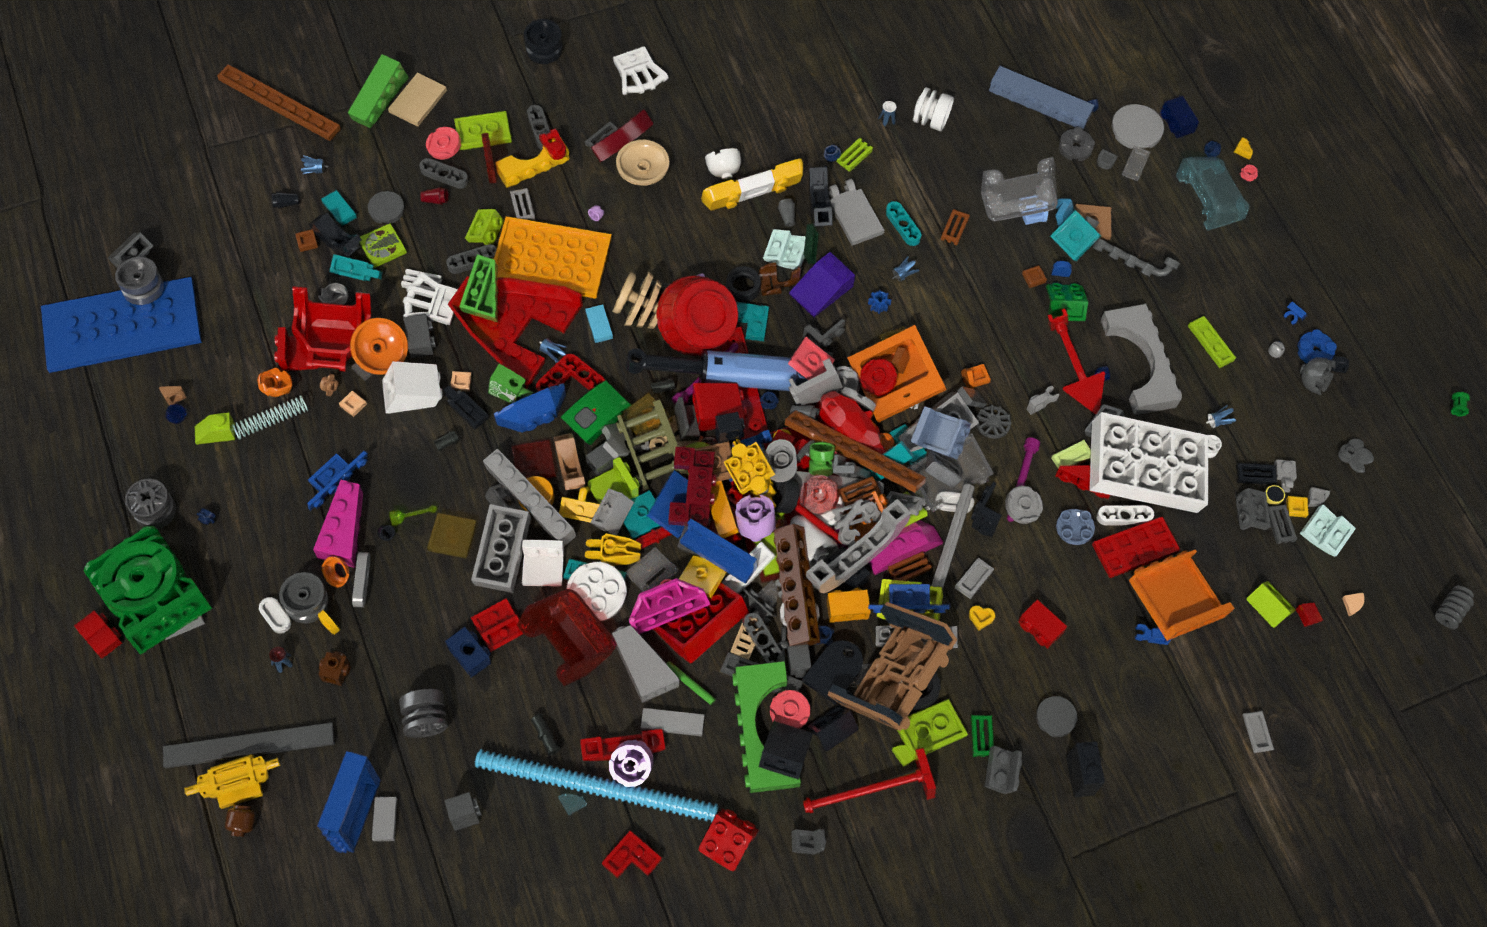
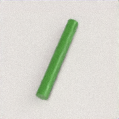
M668 661L666 663L679 680L707 703L712 705L716 699L672 662Z

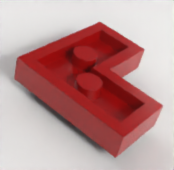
M629 831L604 859L602 865L616 878H619L631 863L635 864L649 876L662 861V858L634 833Z

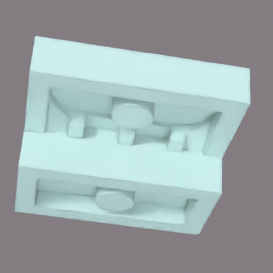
M773 229L763 259L769 263H776L778 266L789 269L801 268L810 240L808 237L791 235L790 231Z
M1321 505L1316 509L1300 534L1324 552L1335 557L1356 528L1343 516L1336 517L1326 506Z

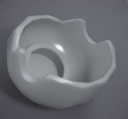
M332 283L322 288L321 296H318L322 303L345 305L348 299V290L342 284Z

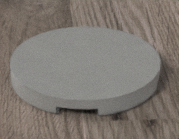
M1138 104L1127 105L1119 109L1114 115L1111 124L1115 138L1122 145L1135 150L1155 146L1160 141L1164 132V124L1159 114L1147 106Z

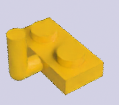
M584 486L579 490L578 499L562 497L559 514L565 518L591 522L600 504L586 501V496L590 489L588 486Z

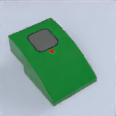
M605 380L579 399L561 418L586 443L592 445L602 434L603 428L606 425L615 424L618 421L617 416H623L632 405Z

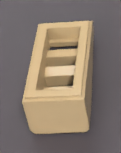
M749 617L747 624L757 628L755 625L757 619ZM741 624L730 653L749 660L755 645L749 635L744 634L746 630L743 624ZM762 627L757 628L756 631H752L753 635H754L757 631L762 630ZM740 640H746L748 642H751V644H746L744 642H741ZM740 646L742 648H745L748 650V652L746 653L744 651H741L737 649V647Z

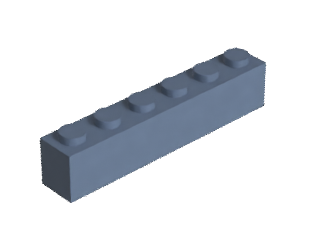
M999 66L989 89L990 92L1005 97L1073 127H1080L1083 130L1094 108V105L1002 66Z

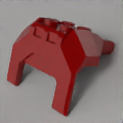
M292 287L294 301L292 333L307 354L306 367L313 369V367L339 369V371H346L347 361L352 357L350 350L351 337L361 323L371 319L370 293L356 292V304L349 306L312 302L308 299V288Z

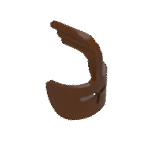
M776 263L762 266L758 273L761 280L760 289L762 296L781 294L782 290L780 287H789L798 283L801 268L798 267L792 271L789 280L779 282L777 280ZM770 277L772 278L773 289L770 286Z

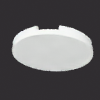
M593 562L580 566L571 575L567 584L569 605L575 601L592 622H600L612 618L621 610L626 600L627 589L621 573L608 563Z

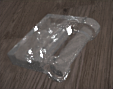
M654 547L627 570L626 575L645 592L659 586L663 580L670 578L672 575L675 576L679 570ZM663 567L667 569L650 585L646 584Z

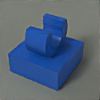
M1293 301L1287 307L1289 311L1284 314L1285 319L1289 315L1295 317L1291 322L1292 325L1298 322V318L1303 321L1307 316V313Z

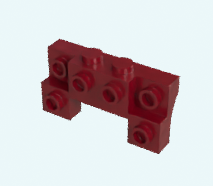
M675 447L674 469L689 470L686 503L670 502L669 525L688 526V521L693 519L707 529L709 528L710 506L714 505L715 493H712V486H716L717 475L713 474L715 452L695 451V448Z

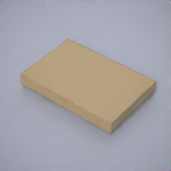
M417 73L388 108L389 113L418 127L445 94L447 88Z

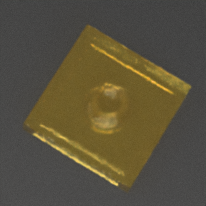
M649 393L620 414L623 421L625 422L651 412L655 408L653 402L656 400ZM665 410L669 423H672L673 417ZM654 418L630 429L637 436L658 429V426L662 424L660 419L656 420Z
M438 513L427 550L467 558L476 527V520Z

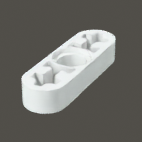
M1145 505L1103 506L1097 513V520L1102 525H1141L1151 521L1154 517L1153 509ZM1123 511L1128 512L1130 519H1123L1120 513ZM1104 512H1106L1107 515L1110 516L1108 519H1106V516L1103 515ZM1142 512L1148 516L1146 519L1141 515Z

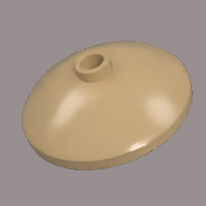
M636 140L626 144L618 152L616 167L620 176L627 182L635 185H650L658 182L666 175L669 169V156L666 150L656 142Z

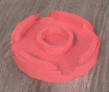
M451 127L436 129V132L431 133L426 140V148L429 154L439 160L454 156L461 146L459 134Z
M785 690L773 698L770 705V716L772 721L801 729L809 719L810 705L802 693Z

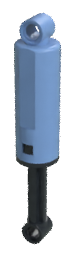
M633 348L628 352L625 364L627 371L633 374H638L642 370L699 374V383H738V387L790 391L788 388L791 386L789 379L792 378L796 386L808 381L788 364L791 359L788 357L702 350L701 358L693 359L647 355L643 350Z

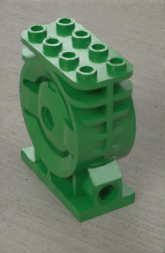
M155 526L143 527L138 533L124 539L117 546L108 549L101 556L89 561L84 567L85 575L89 578L109 610L116 617L120 618V628L140 655L212 609L193 580L187 578L180 561Z

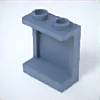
M924 406L911 442L919 447L957 460L963 451L964 441L970 433L971 423Z

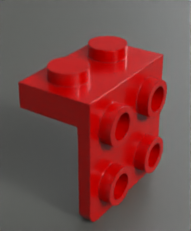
M278 327V335H275L277 351L274 352L275 362L279 363L281 370L310 369L306 367L307 354L296 337L289 336L286 327Z
M722 809L716 814L699 846V851L728 870L734 871L759 830L755 828L753 823L739 819L733 811Z

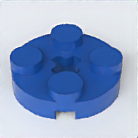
M1313 330L1304 334L1297 344L1298 355L1306 364L1315 357H1324L1331 360L1337 349L1332 339L1320 330ZM1314 346L1318 347L1319 350L1314 351Z

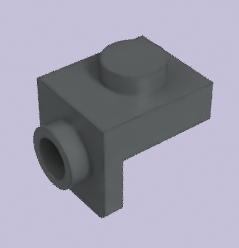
M795 829L792 831V852L814 855L825 850L826 838L824 836V829L816 831Z

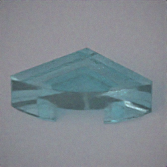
M562 794L558 796L568 816L587 805L583 798L576 795Z

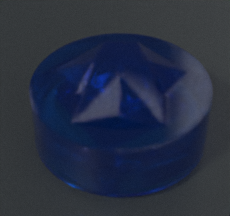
M178 404L168 406L165 414L166 419L175 424L183 422L186 416L185 408Z

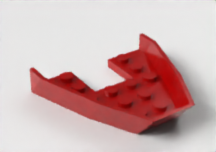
M467 276L449 301L448 306L468 333L499 364L526 380L525 388L528 389L546 361L544 357L515 343L532 318L565 333L583 306L582 294L565 286L497 277V323L462 312L460 309L470 277Z

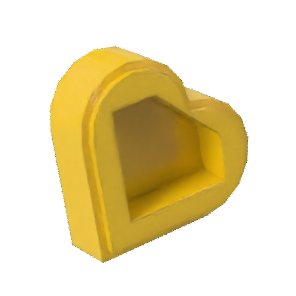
M975 605L969 611V618L979 631L994 621L995 612L990 608L983 609L981 606Z

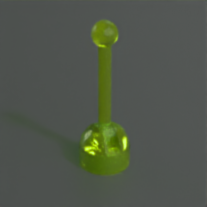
M431 505L429 508L405 514L399 510L389 511L392 526H397L403 522L405 517L426 512L435 513L437 507Z

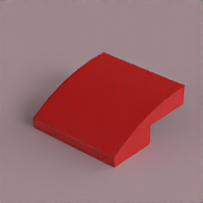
M507 598L471 617L473 624L490 652L526 633Z

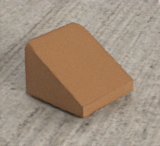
M181 386L159 387L169 406L186 398Z

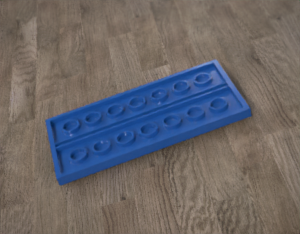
M192 277L164 282V290L158 299L144 305L128 302L120 290L41 306L46 366L49 373L202 343Z

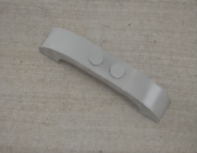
M898 499L882 511V516L878 523L865 536L831 563L826 564L823 560H820L806 572L807 579L821 593L835 589L881 553L899 535L909 521L911 512Z

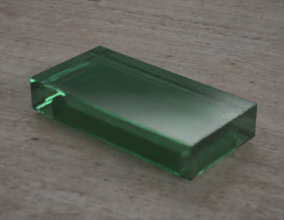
M807 224L803 255L808 264H815L819 233L813 224Z

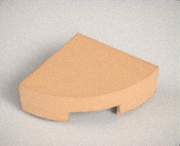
M1363 593L1345 595L1342 598L1348 616L1354 615L1364 604Z

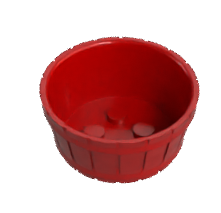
M686 276L685 278L682 277L675 280L661 295L656 312L658 328L664 340L674 350L689 356H701L702 350L715 351L732 336L738 322V308L732 293L721 283L702 276Z

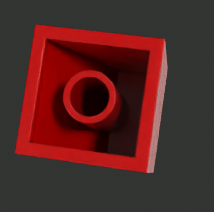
M693 383L692 399L699 432L715 429V416L738 412L739 418H743V420L747 418L746 407H742L741 403L743 392L742 389L738 388V383Z

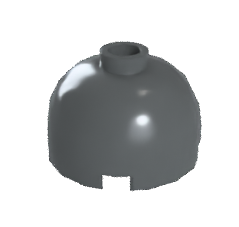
M1315 357L1307 364H1303L1300 370L1303 386L1315 394L1322 395L1320 391L1325 392L1333 378L1334 373H1331L1332 367L1335 368V361L1324 357Z

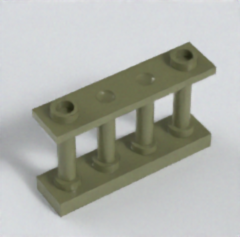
M661 400L653 402L655 408L651 412L624 422L621 415L617 416L619 420L616 423L620 434L624 433L639 473L636 475L639 485H643L646 490L649 489L647 481L674 470L676 472L680 471L682 476L688 474V470L674 469V460L671 464L645 474L641 468V463L666 453H673L675 458V447H679ZM654 418L656 420L660 419L662 425L658 426V429L630 439L627 429ZM661 435L662 437H667L668 443L665 444L666 446L640 456L636 455L633 446Z

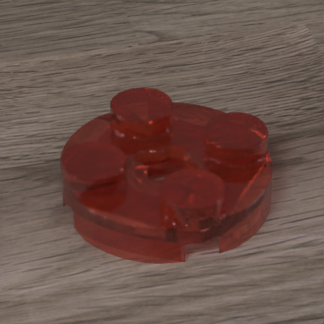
M814 475L802 485L800 501L809 512L822 515L832 512L836 508L839 500V488L837 483L825 475ZM822 490L824 496L819 500L815 494Z

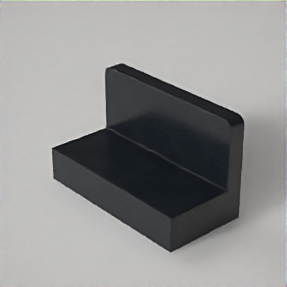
M840 704L808 725L810 732L819 738L825 751H829L859 730L851 711Z

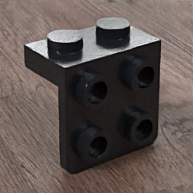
M994 481L991 486H986L982 498L978 501L971 517L974 520L971 527L978 530L980 534L993 537L1002 517L1001 514L987 508L997 484Z

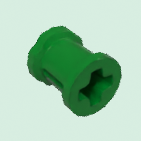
M1465 392L1454 393L1452 395L1454 403L1451 413L1456 416H1466L1469 414L1467 402L1470 400V395Z

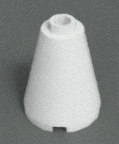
M797 515L791 519L790 525L796 524L804 527L810 568L820 560H825L828 563L829 557L839 549L837 543L804 516Z

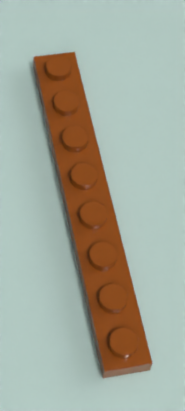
M229 64L217 75L219 81L329 141L341 130L339 124Z
M796 410L785 419L784 425L810 439H814L816 442L833 444L837 453L914 493L925 483L926 477Z

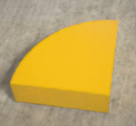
M1242 137L1234 153L1250 160L1253 150L1249 145V141Z
M324 610L318 614L320 622L332 634L335 635L340 631Z

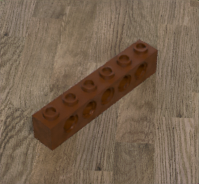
M791 524L775 529L776 561L779 566V581L782 588V602L784 603L785 610L784 619L787 625L789 646L806 644L810 646L821 643L813 586L806 577V572L810 569L804 527Z

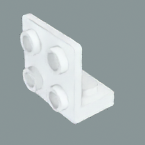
M523 540L522 585L562 586L563 541Z

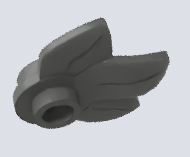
M1351 439L1338 452L1339 458L1343 462L1349 463L1351 468L1359 473L1365 472V464H1370L1374 461L1373 454L1364 448V442L1360 439Z

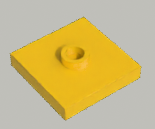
M693 555L679 579L704 589L707 597L712 598L727 572L705 558Z

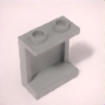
M829 358L822 361L826 372L798 386L795 385L792 378L789 379L791 386L788 388L797 405L800 403L801 406H811L820 401L824 394L831 391L838 392L843 389L839 376Z

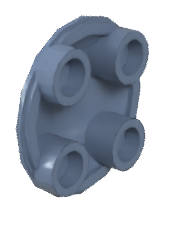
M1069 509L1060 514L1057 519L1056 529L1061 539L1068 544L1081 545L1092 538L1095 525L1090 512Z

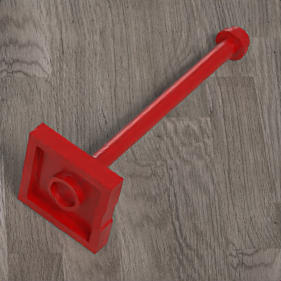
M924 748L915 751L917 766L915 773L812 801L808 797L806 798L807 800H803L805 812H810L811 814L813 809L914 781L922 782L927 800L935 798L936 787Z

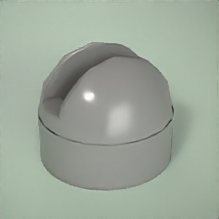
M1276 341L1270 345L1268 352L1273 357H1281L1285 351V346L1280 341Z

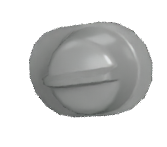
M779 439L773 441L768 445L765 457L776 474L770 479L775 482H785L793 478L797 471L796 450L792 443L787 440Z

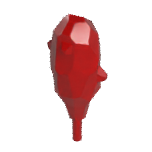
M836 391L828 392L821 397L819 414L827 427L880 454L887 451L882 444L878 426L871 420L873 416L871 410L864 412L855 400L845 397Z

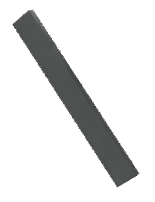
M333 723L163 746V767L166 769L242 758L251 754L258 756L334 745Z

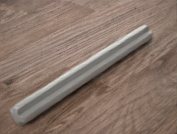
M964 484L931 585L932 587H942L943 589L975 489L971 484Z

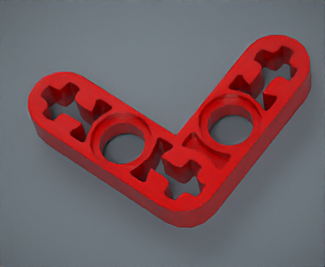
M567 354L538 380L536 390L537 392L541 391V386L546 387L548 385V388L555 385L558 386L572 376L590 391L595 388L594 382L600 384L605 379L576 355ZM574 361V366L572 364L567 365V362L571 363ZM581 371H587L589 372V376L586 378H582L579 376V373ZM556 372L563 374L560 379H555L552 375Z

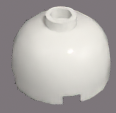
M738 149L720 150L721 153L716 155L715 152L706 155V164L711 174L716 177H722L723 180L732 178V174H735L741 166V156Z

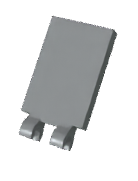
M852 179L845 181L846 186H844L846 192L839 194L836 184L829 187L830 206L851 246L884 234V229L862 189L856 190Z

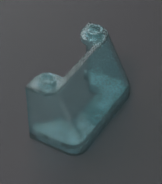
M1188 157L1182 160L1176 177L1179 182L1184 181L1186 184L1191 183L1204 206L1202 213L1207 215V221L1203 223L1207 231L1246 218L1249 204L1244 200L1220 158Z

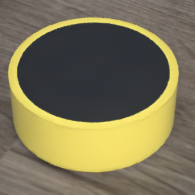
M1269 486L1265 491L1267 503L1271 505H1279L1285 498V492L1279 486Z

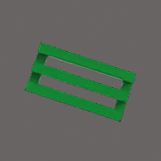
M971 715L973 757L989 756L990 747L994 746L992 715ZM976 720H979L980 751H978ZM983 720H987L989 751H985Z

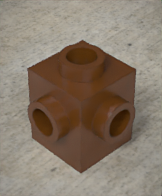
M326 652L325 658H322L320 661L318 675L323 682L342 686L345 676H348L350 673L351 664L346 655L341 652Z

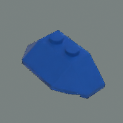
M564 384L541 390L506 406L501 411H497L494 413L496 424L523 433L525 431H532L543 423L552 422L557 418L566 396Z

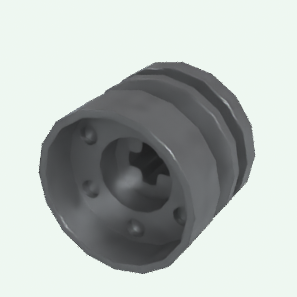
M150 478L140 480L134 483L127 491L125 504L137 523L142 527L155 526L157 529H161L174 519L176 504L164 484L158 480Z
M437 689L416 690L401 696L399 699L401 714L405 716L402 719L405 736L411 738L429 737L439 734L448 728L447 721L445 720L446 714L444 711H441L445 707L442 691Z

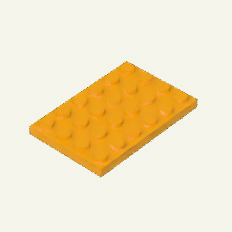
M506 217L494 256V260L497 263V277L565 286L582 294L583 297L597 299L612 234Z

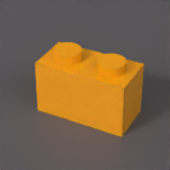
M855 588L847 592L834 590L828 593L826 601L829 623L869 619L871 610L868 609L869 597L867 590Z

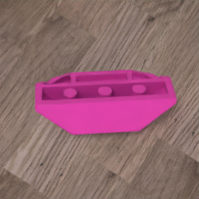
M918 520L904 527L899 535L868 564L874 575L888 570V566L922 551L923 553L943 544V541L934 526Z
M676 578L640 593L629 622L636 632L641 634L711 604L704 589Z

